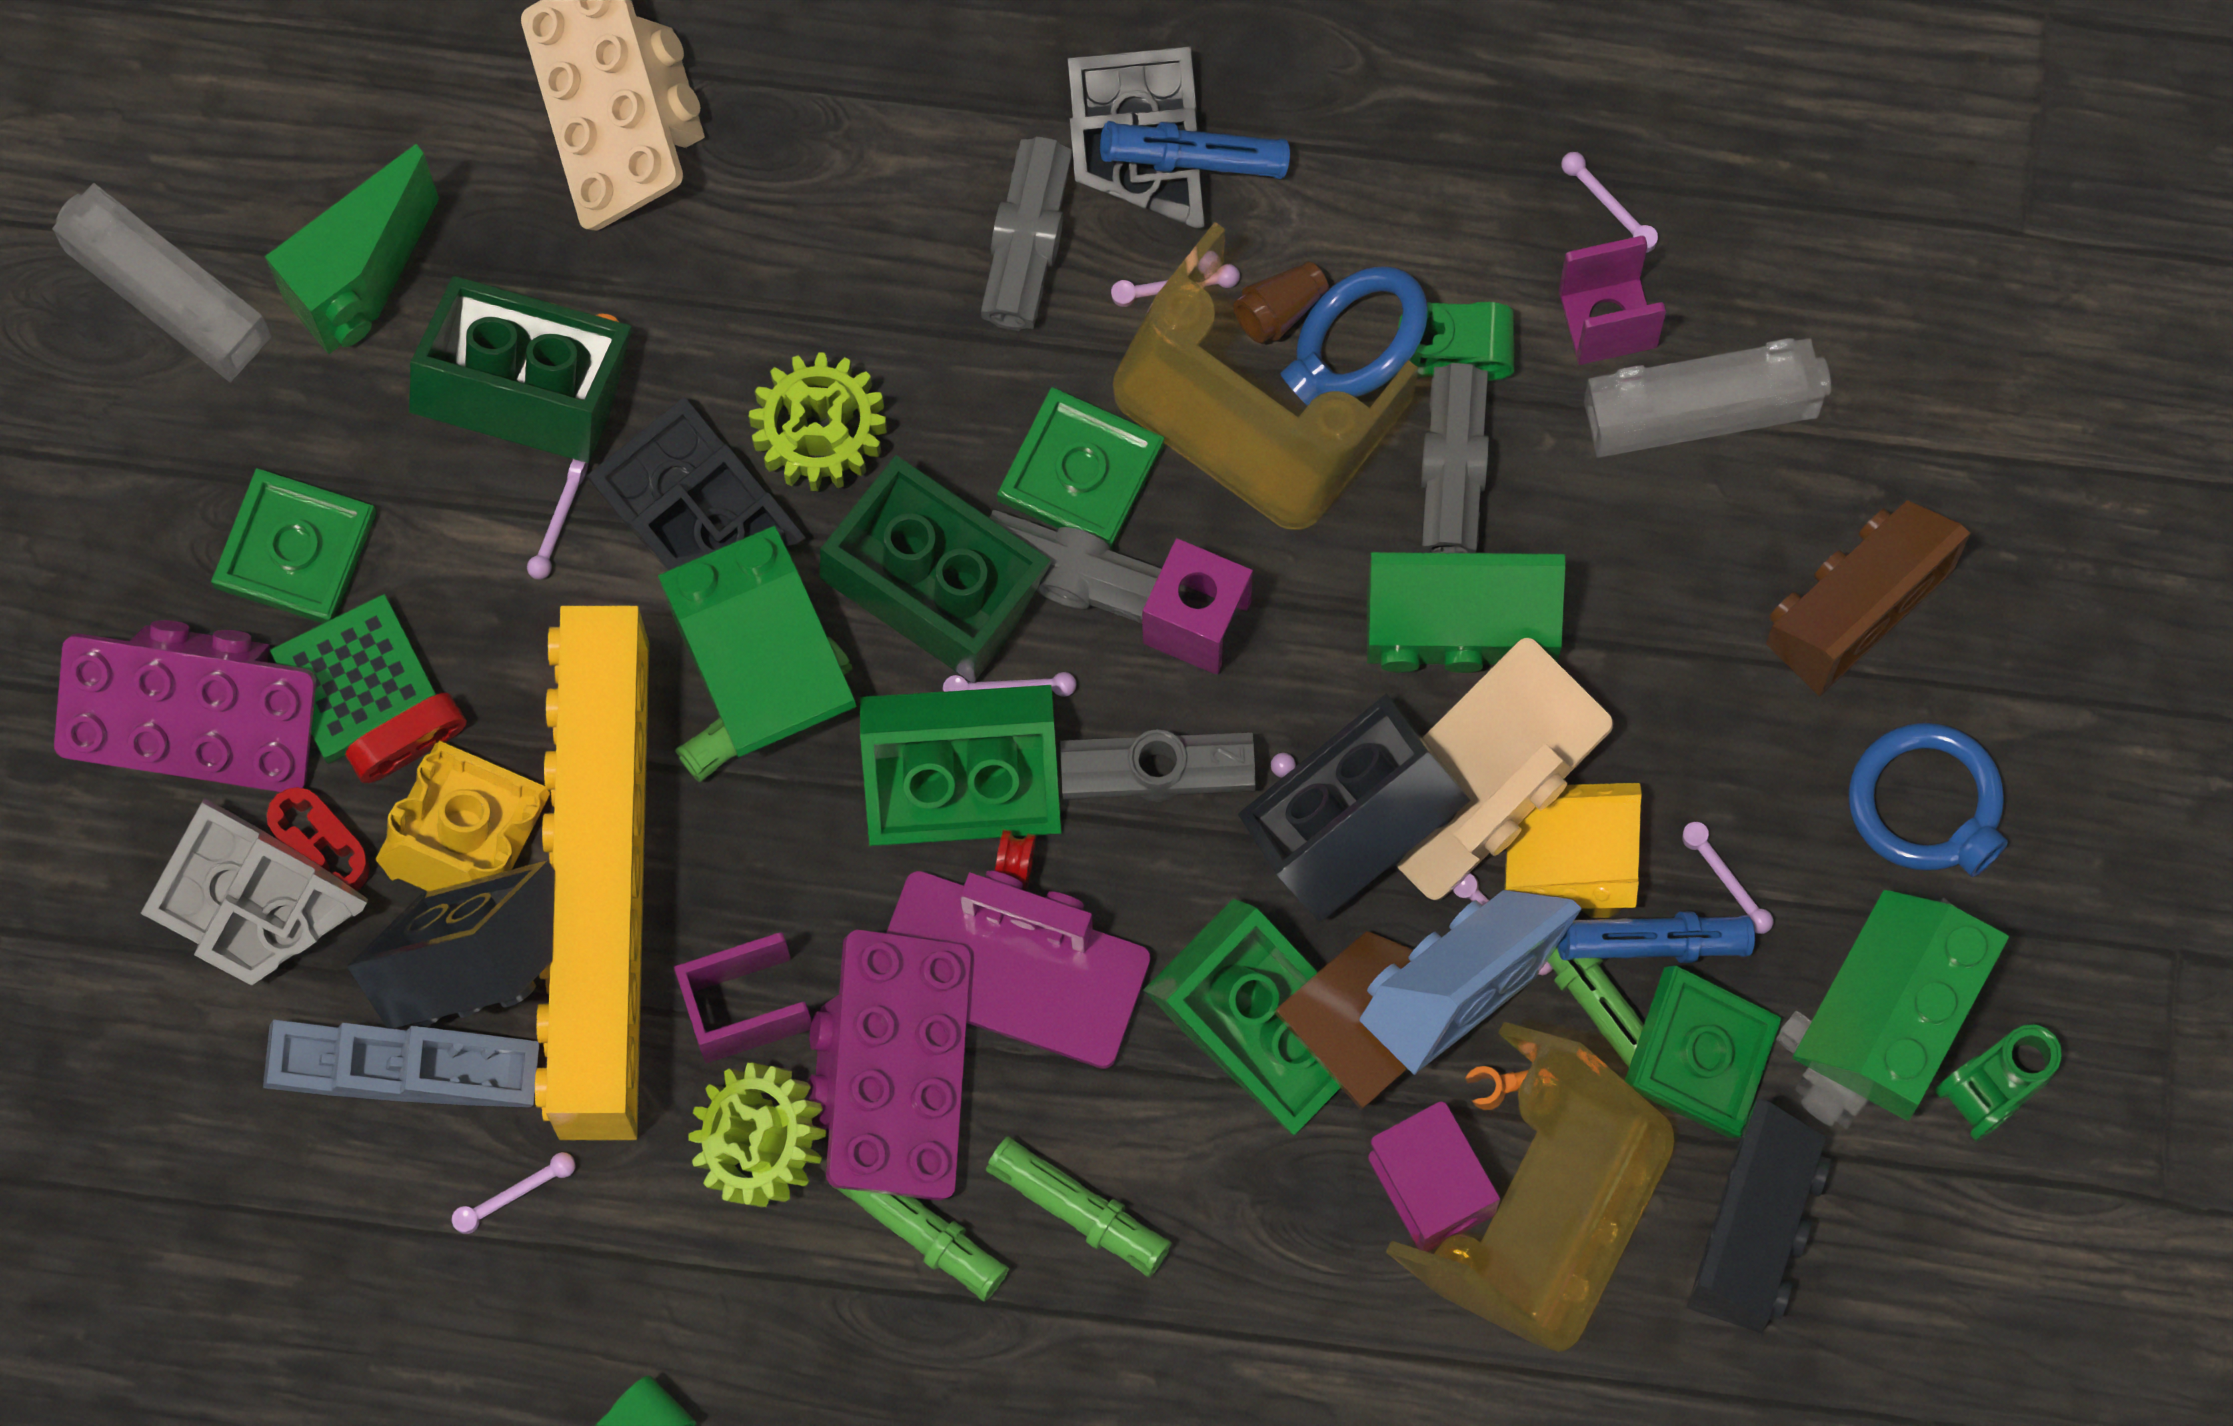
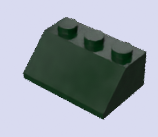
M452 276L410 361L409 413L589 463L609 419L632 326Z
M895 455L820 548L819 579L974 683L1011 636L1047 572L1051 560Z

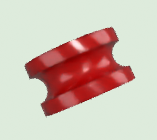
M1004 829L999 844L995 871L1016 878L1023 883L1022 890L1026 891L1033 864L1036 835L1028 833L1025 838L1017 839L1013 836L1012 830Z

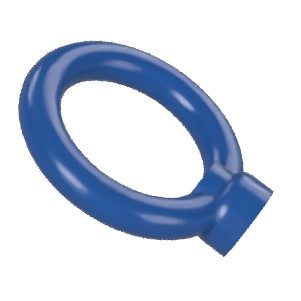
M1394 267L1367 268L1342 279L1318 300L1308 314L1298 338L1297 360L1290 363L1280 373L1281 377L1312 410L1316 409L1327 397L1335 399L1353 398L1381 387L1404 368L1423 338L1428 308L1422 287L1413 276ZM1380 291L1395 294L1401 301L1403 314L1400 327L1390 345L1378 358L1367 366L1350 373H1334L1322 360L1321 350L1326 333L1337 316L1351 303L1365 295Z
M1910 724L1889 731L1878 738L1865 750L1858 760L1849 785L1851 816L1864 841L1886 860L1905 868L1923 871L1946 869L1959 864L1971 877H1975L1991 865L2008 844V840L1997 830L2004 803L2003 785L1999 771L1988 752L1967 734L1940 724ZM1927 748L1946 752L1960 760L1969 769L1975 780L1978 791L1975 815L1965 822L1947 842L1935 845H1919L1905 841L1894 835L1883 824L1877 813L1874 794L1878 777L1892 759L1907 751Z

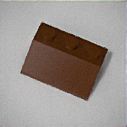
M1908 500L1892 514L1883 508L1861 529L1858 536L1863 541L1851 553L1845 555L1841 550H1838L1821 565L1814 574V578L1818 583L1807 594L1801 597L1795 591L1775 608L1769 616V619L1774 624L1771 627L1766 645L1820 697L1953 573L1970 536V532L1962 524Z

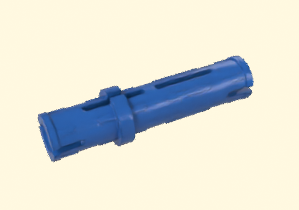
M1107 121L1103 127L1100 139V154L1103 161L1150 164L1158 172L1169 173L1172 172L1174 167L1223 173L1271 176L1275 179H1282L1287 173L1290 159V149L1286 139L1279 138L1275 140L1178 130L1177 125L1170 122H1160L1157 127H1148Z
M1679 911L1674 918L1574 920L1557 945L1562 960L1573 958L1675 957L1680 963H1694L1699 956H1750L1754 949L1755 931L1752 919L1748 915L1698 918L1696 913L1692 911ZM1705 935H1706V936H1708L1709 938L1693 937V938L1669 939L1667 936H1672V937H1684V936H1705ZM1605 937H1644V939H1627V940H1604L1603 938H1605Z

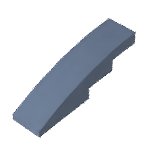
M273 1020L269 1026L263 1088L403 1102L532 1107L534 1104L539 1043L538 1041L419 1026H410L405 1031L342 1023L336 1028Z

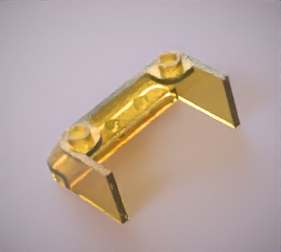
M1214 222L1154 298L1115 372L1113 380L1114 399L1119 409L1143 428L1165 437V444L1280 527L1290 530L1304 529L1320 519L1414 399L1418 367L1408 360L1371 408L1348 393L1331 391L1313 399L1299 418L1199 346L1210 332L1215 316L1213 301L1203 288L1211 276L1224 263L1225 229Z
M1504 1022L1499 1034L1533 1063L1520 1085L1518 1100L1523 1120L1537 1133L1481 1243L1475 1238L1456 1234L1447 1238L1434 1254L1395 1241L1390 1242L1386 1253L1441 1297L1533 1344L1560 1352L1571 1348L1582 1335L1670 1160L1674 1146V1132L1671 1123L1665 1116L1582 1043Z

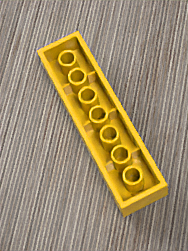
M560 606V627H549L548 632L549 665L555 666L556 684H558V689H548L546 696L547 726L553 727L554 745H556V751L545 752L544 780L546 790H551L552 806L555 807L554 813H544L542 840L544 853L549 852L550 864L555 870L552 962L539 974L540 979H546V992L549 994V1004H538L537 1039L538 1043H544L547 1068L536 1069L535 1103L536 1107H542L543 1121L551 1122L559 1140H637L649 641L638 606Z

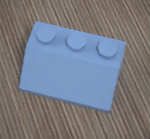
M1508 890L1501 891L1483 906L1477 900H1474L1455 917L1449 926L1450 932L1443 937L1436 931L1431 933L1410 954L1408 958L1411 961L1402 969L1393 963L1373 980L1367 989V992L1373 998L1359 1021L1415 1075L1536 979L1538 973L1544 967L1582 908L1572 899Z

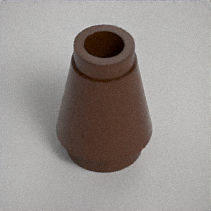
M1307 261L1301 266H1296L1242 289V297L1234 301L1233 304L1235 316L1245 333L1255 342L1263 343L1267 339L1277 341L1329 290L1328 282L1319 267L1313 262Z

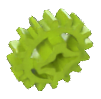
M818 353L815 366L806 367L799 355L792 357L794 372L786 375L783 371L774 367L770 371L774 384L773 390L766 387H757L755 391L756 400L763 407L749 411L751 427L760 429L752 435L755 451L768 450L764 457V462L769 472L784 465L785 481L790 486L801 475L808 476L811 491H818L822 477L828 476L831 477L832 482L837 488L843 487V471L850 468L854 473L863 476L866 473V468L862 455L879 457L881 453L880 441L873 435L887 433L886 417L876 414L884 408L881 392L867 394L872 387L871 376L866 371L852 378L851 362L847 358H843L834 369L828 367L825 353ZM815 386H824L828 388H817ZM784 405L791 417L782 426L783 432L778 435L776 423L778 414ZM858 409L860 423L856 435L852 438L845 425L854 417L853 411ZM812 416L819 421L829 418V425L823 428L820 424L814 422L808 426L807 419ZM808 455H813V456H826V457L814 458V457H807V456H808Z
M747 1063L745 1072L729 1068L724 1071L726 1087L709 1084L705 1088L708 1097L712 1100L709 1108L695 1107L693 1110V1114L703 1121L702 1130L689 1133V1141L702 1144L703 1149L692 1160L693 1166L711 1170L703 1184L707 1188L723 1191V1200L757 1207H767L769 1199L786 1202L790 1199L788 1183L806 1186L809 1183L808 1177L802 1169L805 1163L821 1162L822 1157L811 1149L813 1140L826 1137L825 1129L812 1125V1118L823 1110L821 1103L804 1100L811 1086L807 1082L791 1079L792 1071L757 1063ZM766 1092L770 1094L780 1105L774 1107L772 1100L763 1099L761 1093ZM740 1163L742 1170L752 1172L753 1177H746L735 1165Z

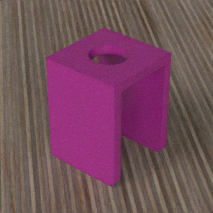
M1637 236L1566 253L1559 295L1578 365L1657 348L1666 310L1663 302L1647 305L1640 281L1648 246L1645 236ZM1603 302L1615 303L1623 309V311L1590 318L1591 310Z
M1176 538L1142 611L1143 643L1208 672L1218 674L1222 666L1223 637L1235 610L1239 608L1247 611L1251 603L1253 570ZM1182 584L1215 599L1205 608L1193 609L1181 601L1178 590Z
M782 932L674 966L705 1064L810 1030L812 1022L806 1002H800L706 1033L693 992L789 961L791 958Z
M1438 1102L1372 1138L1371 1146L1374 1151L1370 1152L1368 1161L1421 1255L1496 1215L1500 1198L1445 1102Z

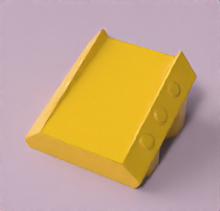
M439 741L435 743L431 753L427 754L418 766L416 782L408 797L396 802L390 811L387 819V837L376 857V861L392 881L401 879L428 892L512 870L550 792L539 783Z
M1640 783L1567 785L1561 794L1546 808L1539 810L1535 807L1518 824L1521 832L1506 848L1504 890L1572 899L1582 908L1581 910L1590 917L1610 918L1619 913L1622 908H1636L1639 884L1640 805L1642 795Z

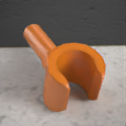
M1554 1063L1499 1075L1493 1068L1480 1066L1472 1069L1467 1074L1466 1082L1475 1083L1482 1079H1491L1496 1082L1495 1091L1491 1096L1472 1101L1480 1109L1492 1110L1503 1102L1506 1093L1517 1091L1518 1088L1554 1080L1558 1076Z

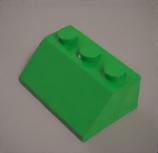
M1371 552L1367 585V664H1381V669L1389 672H1411L1417 670L1419 664H1445L1447 671L1471 673L1483 669V665H1496L1517 642L1524 638L1535 640L1558 663L1562 647L1565 554Z
M1052 685L860 697V740L869 846L999 838L1002 836L1004 829L1012 830L1014 837L1026 836L1028 833L1035 835L1061 834Z
M1883 890L1792 1059L1900 1118L1909 1121L1921 1102L2009 936L1950 904Z

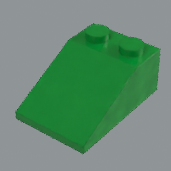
M417 144L413 145L265 256L284 302L328 355L340 346L350 347L356 344L370 331L372 322L379 317L439 200L424 152Z
M776 526L658 575L673 619L738 757L857 707L798 571Z
M1232 899L1144 989V992L1188 1038L1290 1134L1295 1135L1341 1088L1274 1013L1281 1004L1318 972L1258 908Z

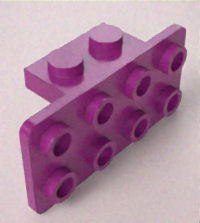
M158 620L152 622L150 626L145 625L130 641L75 633L70 635L62 646L54 749L62 758L277 792L295 787L303 788L307 782L316 677L312 671L305 668L268 663L270 644L252 642L251 635L236 630H218L213 635L189 632V626L182 622Z
M921 871L913 872L907 877L886 934L958 943L967 947L971 958L966 1023L1100 1069L1109 1068L1114 1064L1150 965V954L1145 947L1093 930L1092 914L1083 911L1084 904L1081 901L1058 892H1048L1046 898L1023 891L1022 882L1000 872L987 871L985 877L969 872L964 886Z
M854 930L844 938L839 995L821 1006V1010L814 1014L810 1027V1048L817 1050L816 1075H811L808 1080V1084L811 1087L805 1097V1100L821 1103L823 1108L817 1116L812 1118V1125L825 1129L826 1135L829 1136L826 1178L831 1186L841 1189L938 1201L944 1200L954 1193L971 958L969 950L964 945L864 930Z

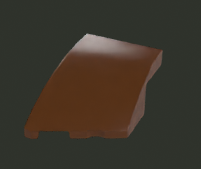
M1366 931L1274 1011L1278 1018L1360 1110L1407 1069L1359 1021L1373 998L1367 992V989L1373 980L1391 964L1395 963L1402 969L1411 961L1408 958L1413 952L1411 948Z

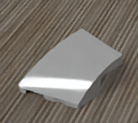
M204 798L143 907L141 914L196 942L198 946L194 954L195 956L253 985L277 969L279 964L294 954L301 953L317 942L322 935L349 917L363 911L368 899L296 850Z

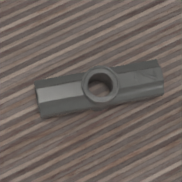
M1037 136L1033 139H1021L1016 153L1014 171L1011 175L1007 201L1002 200L998 208L991 243V255L994 257L981 309V317L1000 328L1015 331L1026 328L1034 329L1043 295L1047 268L1053 267L1056 260L1064 215L1060 211L1073 159V150L1061 145L1057 140Z
M1451 363L1443 367H1434L1430 398V431H1425L1421 488H1426L1421 553H1476V547L1478 546L1480 492L1485 491L1489 437L1484 436L1488 371L1480 370L1472 364Z
M993 510L989 517L991 520L1051 560L1050 566L1037 588L1040 594L1067 607L1087 609L1089 605L1142 624L1143 608L1162 570L1161 568L1111 551L1109 545L1103 540L1085 531L1062 527L1056 532L1027 520L1013 517L1007 513Z
M1156 729L1147 731L1135 738L1060 741L1063 799L1141 796L1148 801L1161 802L1170 800L1177 794L1255 791L1253 733L1175 736L1169 731ZM1158 754L1170 758L1175 767L1166 776L1152 777L1146 774L1140 765L1149 756Z

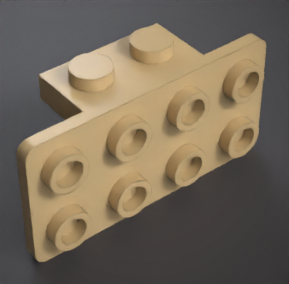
M540 0L526 8L521 16V24L580 225L585 229L598 231L678 187L682 181L683 172L675 145L687 148L705 138L698 116L700 113L699 100L689 86L682 63L684 56L683 47L673 29L637 17L631 0Z
M1524 638L1517 642L1423 737L1471 800L1457 811L1454 818L1448 824L1431 832L1410 849L1405 857L1396 865L1431 900L1439 901L1445 898L1489 853L1496 856L1506 849L1521 832L1518 824L1535 807L1542 810L1551 804L1567 786L1564 778L1613 729L1612 717L1535 640Z

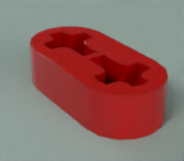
M440 693L421 701L367 732L348 747L345 756L362 783H372L389 776L432 751L435 743L439 741L446 743L463 730L467 720L452 695Z
M299 787L285 789L273 798L268 807L267 822L275 838L329 871L330 867L320 852L327 844L342 858L350 853L354 854L348 861L352 868V872L343 878L337 872L332 874L354 890H360L369 875V859L359 841L320 798L310 790ZM294 806L296 810L303 812L309 807L312 808L308 812L307 818L317 833L308 839L295 826L287 831L283 830L289 823L285 816V812Z

